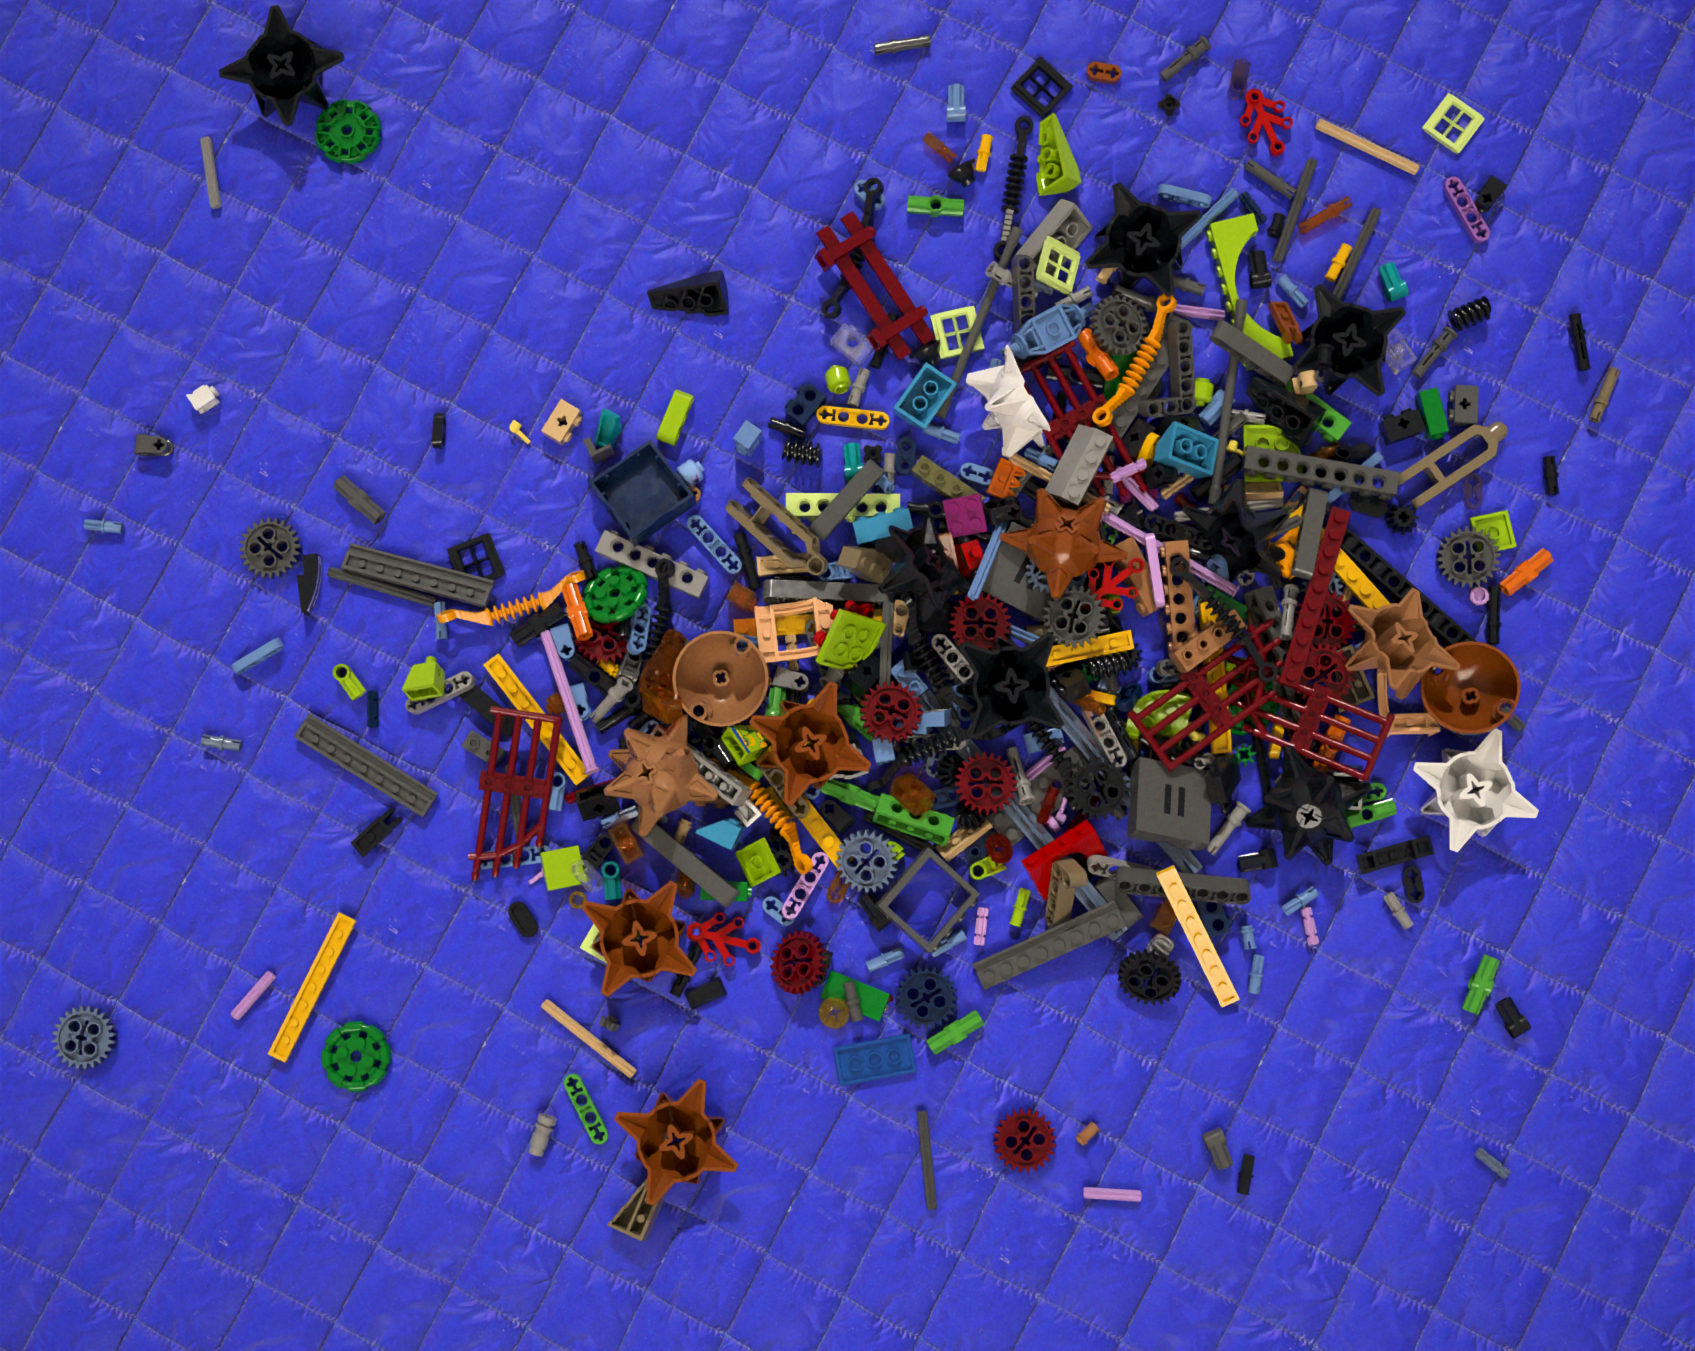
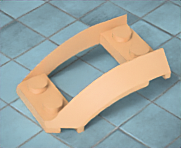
M814 597L792 603L762 607L754 606L757 644L765 662L789 661L818 656L821 649L818 645L795 650L778 651L775 617L813 611L816 633L819 630L827 633L833 623V620L830 618L833 605Z
M1378 668V713L1386 718L1389 712L1387 673ZM1433 668L1431 672L1435 674L1436 669ZM1423 703L1424 713L1394 714L1396 716L1387 737L1400 734H1427V737L1440 732V727L1431 717Z

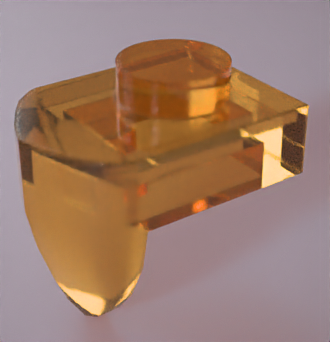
M679 869L676 880L678 885L676 892L682 899L686 900L694 894L696 883Z

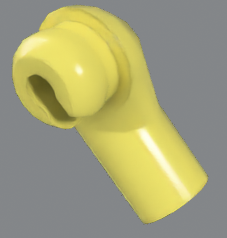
M1194 730L1189 734V737L1193 741L1199 742L1206 735L1203 732Z

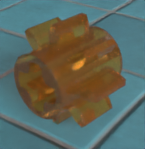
M558 692L545 700L548 703L545 708L549 714L555 713L556 716H559L566 711L561 695Z

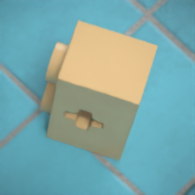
M560 399L541 431L545 436L563 446L565 442L568 443L572 438V431L575 426L578 427L582 422L583 417L581 416L583 414L578 408ZM561 421H562V422H565V421H566V422H567V425H562V426H561V425H560V422H561Z

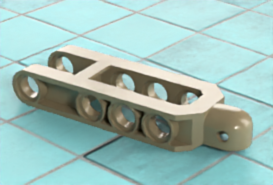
M1495 422L1488 427L1472 425L1400 473L1398 486L1422 471L1426 473L1434 486L1410 501L1415 509L1419 508L1495 457L1498 443L1508 434L1507 425L1502 422ZM1482 436L1488 444L1486 451L1445 478L1434 462L1462 445L1471 437Z
M747 477L741 486L761 506L752 515L740 503L731 499L725 506V510L789 568L804 567L812 575L824 574L828 569V562L820 554L819 537L760 484ZM772 513L778 518L779 522H783L792 530L791 533L793 535H797L806 543L808 553L805 557L800 558L764 526V523Z

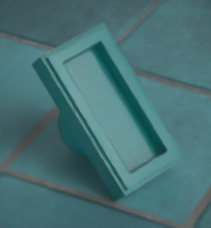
M606 408L602 410L594 444L600 447L611 444L612 448L614 447L615 439L622 431L621 416Z

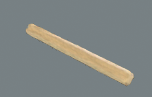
M1319 119L1315 126L1317 130L1412 175H1415L1419 170L1420 166L1323 119Z
M1016 453L1009 458V461L1049 483L1053 473ZM1087 492L1083 502L1088 504L1097 499V497ZM1106 503L1105 514L1109 512L1110 504Z
M549 999L542 1003L541 1008L627 1077H633L637 1070Z

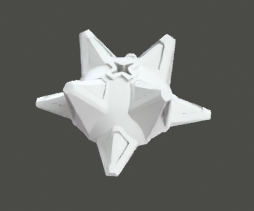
M1006 345L1004 365L968 373L966 383L970 387L973 386L988 401L985 404V409L990 412L983 421L982 428L984 430L1002 429V455L1010 458L1032 439L1041 449H1044L1042 430L1051 431L1033 396L1027 393L1024 387L1025 380L1021 375L1010 347Z
M1498 729L1492 730L1474 751L1466 752L1446 748L1441 752L1443 763L1415 762L1413 771L1436 790L1420 810L1422 814L1447 816L1449 818V849L1454 852H1458L1475 831L1481 837L1487 836L1505 817H1537L1539 810L1515 790V783L1510 772L1502 762V731Z

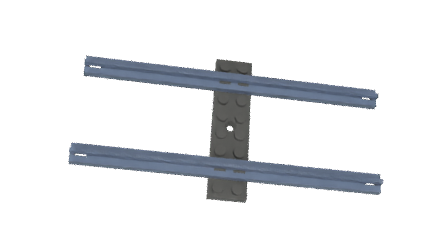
M1004 634L1008 642L1017 646L1009 635ZM1050 685L1049 698L1064 721L1061 729L1074 744L1063 756L1064 758L1069 756L1072 758V771H1078L1076 765L1083 767V760L1089 764V758L1091 757L1095 762L1097 757H1101L1102 762H1104L1105 757L1092 732L1085 727ZM930 689L923 693L916 703L922 704V712L942 709L937 697ZM1101 723L1099 726L1096 727V729L1098 731H1103L1104 724ZM951 725L936 728L940 733L944 730L950 732ZM968 739V744L964 748L955 750L967 763H969V756L975 759L976 753L980 757L983 755L971 739ZM1104 739L1105 747L1112 748V740ZM1114 749L1112 752H1109V754H1114L1117 750ZM1057 761L1031 781L1032 795L1036 798L1033 803L1020 805L1018 802V792H1011L1014 795V799H1008L1010 805L1006 806L1003 804V811L997 808L996 814L991 813L986 817L1009 848L1013 847L1025 836L1037 850L1054 840L1041 823L1047 815L1053 814L1060 808L1063 797H1066L1063 777L1054 768L1058 763ZM997 770L990 771V775L993 778L1000 777V773ZM1104 770L1098 772L1097 776L1100 775L1105 780L1107 777ZM972 771L977 778L981 777L979 771ZM1089 773L1090 778L1094 780L1093 774ZM1127 775L1123 777L1124 780L1130 781ZM1083 779L1080 783L1081 788L1086 787L1089 781ZM984 780L982 784L987 788L989 784L1002 785L1003 782L987 783V780ZM1055 781H1059L1061 783L1060 788L1054 787L1053 784ZM1130 782L1125 784V787L1130 788ZM991 790V794L994 797L1001 796L1000 790ZM1129 790L1125 791L1129 798H1123L1128 809H1130L1131 793ZM1156 842L1182 873L1196 874L1203 868L1189 849L1175 847L1164 842ZM1066 855L1061 860H1066L1070 858L1068 857V855ZM1089 881L1086 886L1075 887L1074 895L1087 911L1107 903ZM1126 926L1117 930V933L1112 932L1108 936L1112 941H1115L1128 928Z

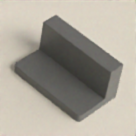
M590 437L583 440L595 464H599L616 455L611 444L596 450Z

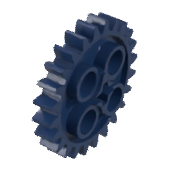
M928 966L925 967L924 971L918 967L917 973L911 969L910 977L904 974L905 982L899 980L902 988H896L900 995H896L895 998L900 999V1002L895 1005L902 1007L898 1013H905L903 1020L911 1019L909 1025L917 1022L916 1026L918 1029L921 1024H924L925 1030H927L928 1024H931L932 1028L935 1029L936 1022L942 1026L941 1020L949 1021L946 1015L954 1014L950 1010L951 1007H957L952 1003L953 1000L958 999V997L953 996L957 989H951L954 982H947L950 977L949 975L944 978L942 977L943 970L937 974L936 967H933L932 971H929ZM927 979H933L936 983L935 988L932 990L925 988L924 984ZM915 988L918 990L919 994L916 999L908 997L907 992L909 989ZM939 988L942 989L941 992L929 998V1003L922 1001L918 1005L911 1007L912 1003L923 998L922 994L924 992L928 995ZM937 996H942L945 999V1004L942 1007H937L934 1004V999ZM922 1005L928 1008L927 1015L923 1017L917 1014L918 1007Z

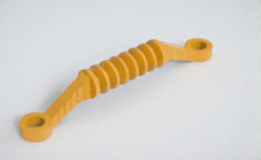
M1162 294L1157 299L1156 305L1158 309L1153 328L1148 337H1145L1143 340L1147 345L1141 344L1140 348L1143 351H1137L1136 353L1140 358L1134 357L1133 362L1135 364L1129 365L1133 371L1126 370L1125 373L1128 377L1122 378L1125 384L1119 383L1116 395L1093 412L1092 419L1097 426H1108L1113 419L1112 411L1136 393L1133 389L1139 387L1136 381L1142 382L1143 378L1140 375H1146L1147 373L1143 368H1150L1147 362H1153L1152 356L1158 354L1155 349L1159 350L1161 348L1160 341L1166 315L1172 312L1177 305L1173 295L1167 297ZM1171 300L1167 306H1163L1165 301ZM1102 414H1106L1103 420H1099Z
M584 570L569 573L551 590L542 593L538 592L537 599L531 594L530 601H528L524 596L523 603L515 599V605L513 606L508 601L507 608L501 603L500 610L493 606V612L488 608L476 613L450 609L438 613L436 617L438 623H445L459 618L493 626L494 619L500 624L501 617H503L507 622L508 615L516 619L517 612L521 617H523L524 610L530 615V608H533L535 612H538V606L542 610H546L549 604L562 592V588L565 585L583 581L586 579Z
M714 756L710 758L719 766H721ZM732 769L726 770L753 790L750 800H757L755 806H761L759 810L761 813L767 811L764 817H771L770 824L777 822L774 826L776 830L782 827L779 834L789 843L797 871L801 874L810 872L813 869V863L809 856L801 853L796 823L794 821L787 823L790 816L786 815L783 817L785 810L778 811L780 808L779 804L773 806L776 800L774 798L769 799L770 793L764 794L766 789L765 787L759 788L761 785L759 781L737 773Z

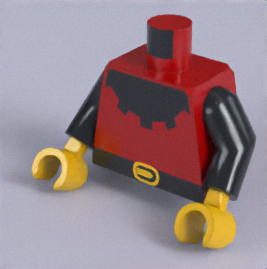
M967 535L953 538L959 572L972 585L984 556L977 539L971 540ZM957 591L954 595L963 594L964 592Z

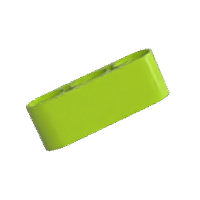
M677 389L674 391L658 430L657 440L672 446L676 445L693 404V395Z

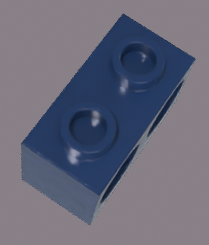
M810 382L806 386L803 384L797 391V397L794 400L790 399L785 405V415L801 428L808 424L816 414L817 409L827 401V396ZM812 393L816 397L814 400L808 401L805 396ZM796 408H802L804 410V412L801 415H795L793 413L794 409Z
M1206 901L1193 902L1210 939L1231 931L1230 926H1232L1229 915L1224 913V903L1213 902L1215 909L1212 912H1208L1206 910ZM1216 919L1222 923V927L1218 931L1213 928V922Z

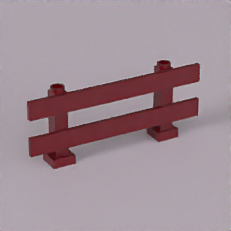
M852 211L840 219L851 237L840 243L828 225L816 233L824 248L819 250L814 257L824 273L830 270L834 264L837 265L877 328L872 330L866 337L875 351L878 352L888 344L897 359L901 360L912 353L899 334L910 327L922 346L935 338L923 319L928 315V311L923 305L915 307L872 241V238L876 236L875 229L872 226L864 228ZM856 248L860 249L903 315V317L892 323L849 257L848 253Z

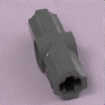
M345 475L335 481L333 485L335 490L344 496L347 502L359 513L364 514L375 525L384 519L386 512Z

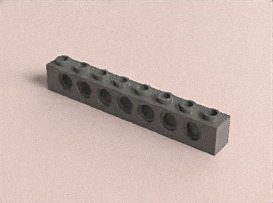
M1248 445L1244 449L1241 472H1246L1245 474L1248 476L1264 475V478L1270 480L1281 478L1287 483L1298 481L1302 482L1304 486H1314L1315 484L1320 485L1322 489L1326 490L1338 488L1344 493L1355 491L1360 492L1359 495L1371 496L1372 494L1377 495L1379 499L1390 500V498L1397 494L1400 472ZM1258 460H1265L1267 467H1260ZM1283 463L1286 466V471L1279 470L1277 464ZM1296 467H1303L1305 474H1299ZM1321 470L1324 473V477L1319 478L1315 471ZM1340 473L1343 481L1336 480L1334 474ZM1354 476L1360 477L1362 484H1356ZM1373 480H1378L1381 487L1376 488L1373 485Z
M1273 585L1243 594L1255 628L1264 624L1270 618L1275 622L1270 628H1267L1266 631L1259 635L1263 646L1279 637L1282 613ZM1281 640L1282 642L1277 647L1266 654L1267 662L1274 664L1280 659L1284 662L1290 640ZM1283 666L1280 669H1277L1279 675L1281 674ZM1271 681L1277 695L1303 706L1306 705L1308 697L1301 699L1302 692L1296 694L1297 690L1278 684L1276 681ZM1278 704L1282 718L1298 724L1302 713ZM1286 728L1289 740L1291 741L1295 731Z

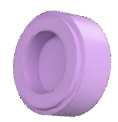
M1475 587L1470 590L1468 599L1471 604L1481 606L1488 601L1489 593L1484 587Z
M1050 814L1044 818L1045 823L1053 833L1061 830L1059 824Z

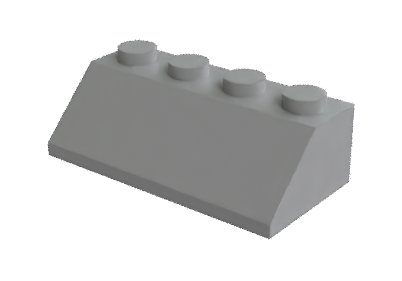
M1060 199L1014 256L1018 254L1030 256L1034 263V276L1037 277L1036 272L1047 236H1051L1075 250L1093 227L1075 203ZM1051 249L1049 259L1057 263L1059 253ZM1063 256L1061 266L1066 262L1067 257ZM1024 258L1020 260L1023 267L1025 266ZM1047 263L1045 272L1053 276L1055 266Z
M1078 424L1045 490L1052 497L1079 509L1113 442V436L1096 428Z

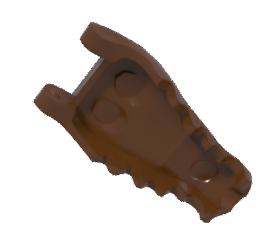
M669 629L664 633L660 645L642 670L638 684L639 693L644 694L646 689L649 688L662 694L661 702L669 703L674 691L672 681L673 668L686 641V637L681 632Z

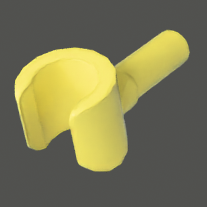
M513 420L510 424V431L520 436L529 444L531 441L519 431L522 425Z
M1235 440L1228 441L1227 452L1236 453L1243 457V452L1237 449L1239 443Z

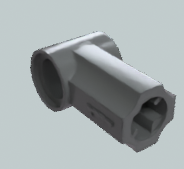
M1220 1127L1202 1134L1204 1144L1207 1150L1210 1151L1217 1170L1228 1168L1234 1164L1226 1146V1138Z

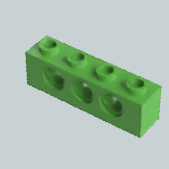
M1290 379L1287 387L1284 389L1293 392ZM1315 394L1300 395L1326 409L1319 426L1314 432L1320 433L1326 442L1335 444L1352 422ZM1323 420H1328L1331 427H1325Z
M881 793L872 822L945 847L955 818L915 805L909 801L895 798L892 795Z

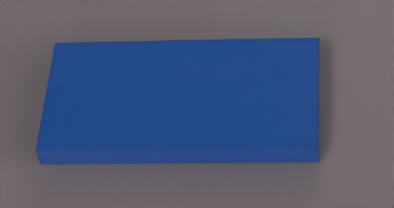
M910 1033L833 1047L840 1086L917 1072Z

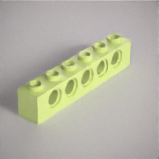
M786 493V509L800 521L801 519H809V522H813L822 513L819 510V506L822 504L829 505L839 493ZM866 494L844 519L852 523L859 517H875L874 514L879 513L876 507L880 504L886 507V514L891 513L893 509L900 507V494ZM803 504H808L810 506V510L808 512H802L800 510V506ZM860 504H864L868 509L861 513L857 510V507Z

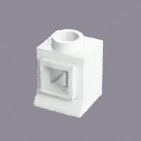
M202 385L193 391V394L186 395L195 410L199 411L201 415L220 403L217 397L219 393L213 385L211 387Z
M750 797L742 807L739 806L734 812L746 827L762 815L759 811L760 808L755 806Z

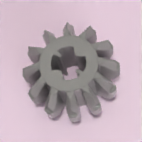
M1159 933L1151 939L1144 949H1147L1148 953H1151L1152 949H1154L1155 954L1158 955L1159 952H1162V957H1166L1172 952L1174 943L1167 935Z

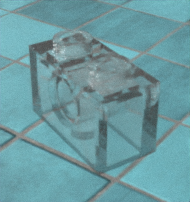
M844 322L830 339V345L859 368L873 352V346L866 336L862 337L858 334L859 331L850 324L848 326ZM854 340L858 343V345L856 347H850L848 343Z
M1395 328L1387 335L1386 363L1394 375H1397L1409 368L1417 360V357L1398 329Z

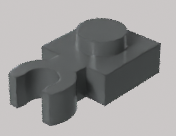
M610 1014L602 1016L599 1021L600 1026L609 1029L611 1032H618L621 1026L618 1023L619 1019Z

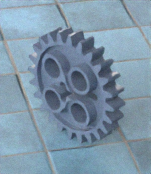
M868 829L865 830L864 835L861 830L857 831V836L854 833L850 834L851 840L845 838V844L839 845L843 851L836 853L841 857L835 861L841 864L837 870L843 871L839 877H846L845 884L851 882V889L858 886V892L862 891L863 888H865L866 893L870 892V888L876 892L877 886L883 889L885 887L884 883L890 884L889 878L895 877L892 871L898 870V867L894 866V864L899 862L898 859H894L898 852H892L891 850L895 845L889 846L890 838L884 841L883 833L876 836V830L871 835ZM863 843H868L871 846L870 852H866L863 849ZM876 849H879V852L869 861V863L866 866H864L859 873H855V870L860 865H862L865 862V860ZM851 856L858 860L856 866L850 863ZM877 857H882L885 860L884 866H880L877 863ZM864 870H867L871 873V879H866L864 877Z
M80 1006L79 1009L74 1007L72 1008V1013L66 1011V1017H59V1020L62 1022L61 1024L54 1025L58 1028V1031L52 1032V1034L57 1036L56 1039L51 1040V1042L57 1043L53 1050L59 1049L60 1052L56 1056L64 1057L62 1063L69 1061L68 1067H73L75 1064L76 1069H81L82 1066L84 1070L89 1069L90 1066L92 1068L97 1067V1062L103 1064V1058H110V1055L107 1053L108 1051L115 1050L111 1047V1044L117 1043V1041L112 1039L113 1036L117 1035V1033L112 1032L116 1025L109 1024L112 1018L105 1019L107 1012L100 1014L101 1008H96L93 1011V1006H88L87 1009L85 1006ZM76 1021L80 1024V1028L78 1031L74 1029V1023ZM95 1024L99 1027V1032L97 1034L93 1032V1026ZM72 1041L76 1043V1048L74 1051L70 1048V1043ZM91 1044L95 1046V1052L93 1054L89 1051V1046Z

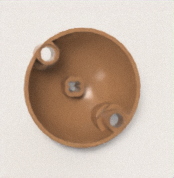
M721 630L701 634L686 644L676 659L672 676L675 696L686 713L701 723L719 727L740 723L755 713L765 698L769 680L767 665L759 649L744 636ZM741 640L746 641L748 644V648L744 652L737 649V643ZM724 673L726 681L718 683L716 674ZM701 705L704 708L705 712L702 716L694 714L695 706Z

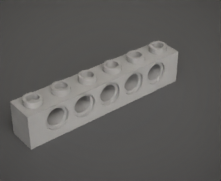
M604 530L595 549L597 554L621 565H627L637 571H641L644 575L657 581L658 575L655 572V567H649L648 563L652 559L659 561L666 558L674 563L676 569L675 573L668 579L669 586L701 600L710 580L706 576L707 572L698 568L695 571L689 568L690 565L683 561L677 563L668 554L662 553V555H659L650 546L645 545L642 547L637 545L634 547L628 538L626 540L620 537V533L614 530H610V532ZM623 544L624 548L621 552H615V545ZM635 551L641 553V557L637 560L631 559V555ZM667 564L663 566V573L666 572V569L668 568ZM685 575L693 576V580L690 583L683 582Z
M656 725L650 735L662 736L668 728ZM687 742V746L691 749L698 766V773L719 792L720 797L732 806L742 807L753 790Z

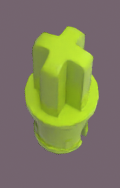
M1020 888L1016 903L1013 905L1014 910L1009 924L1021 927L1025 911L1028 910L1026 907L1031 894L1030 890Z

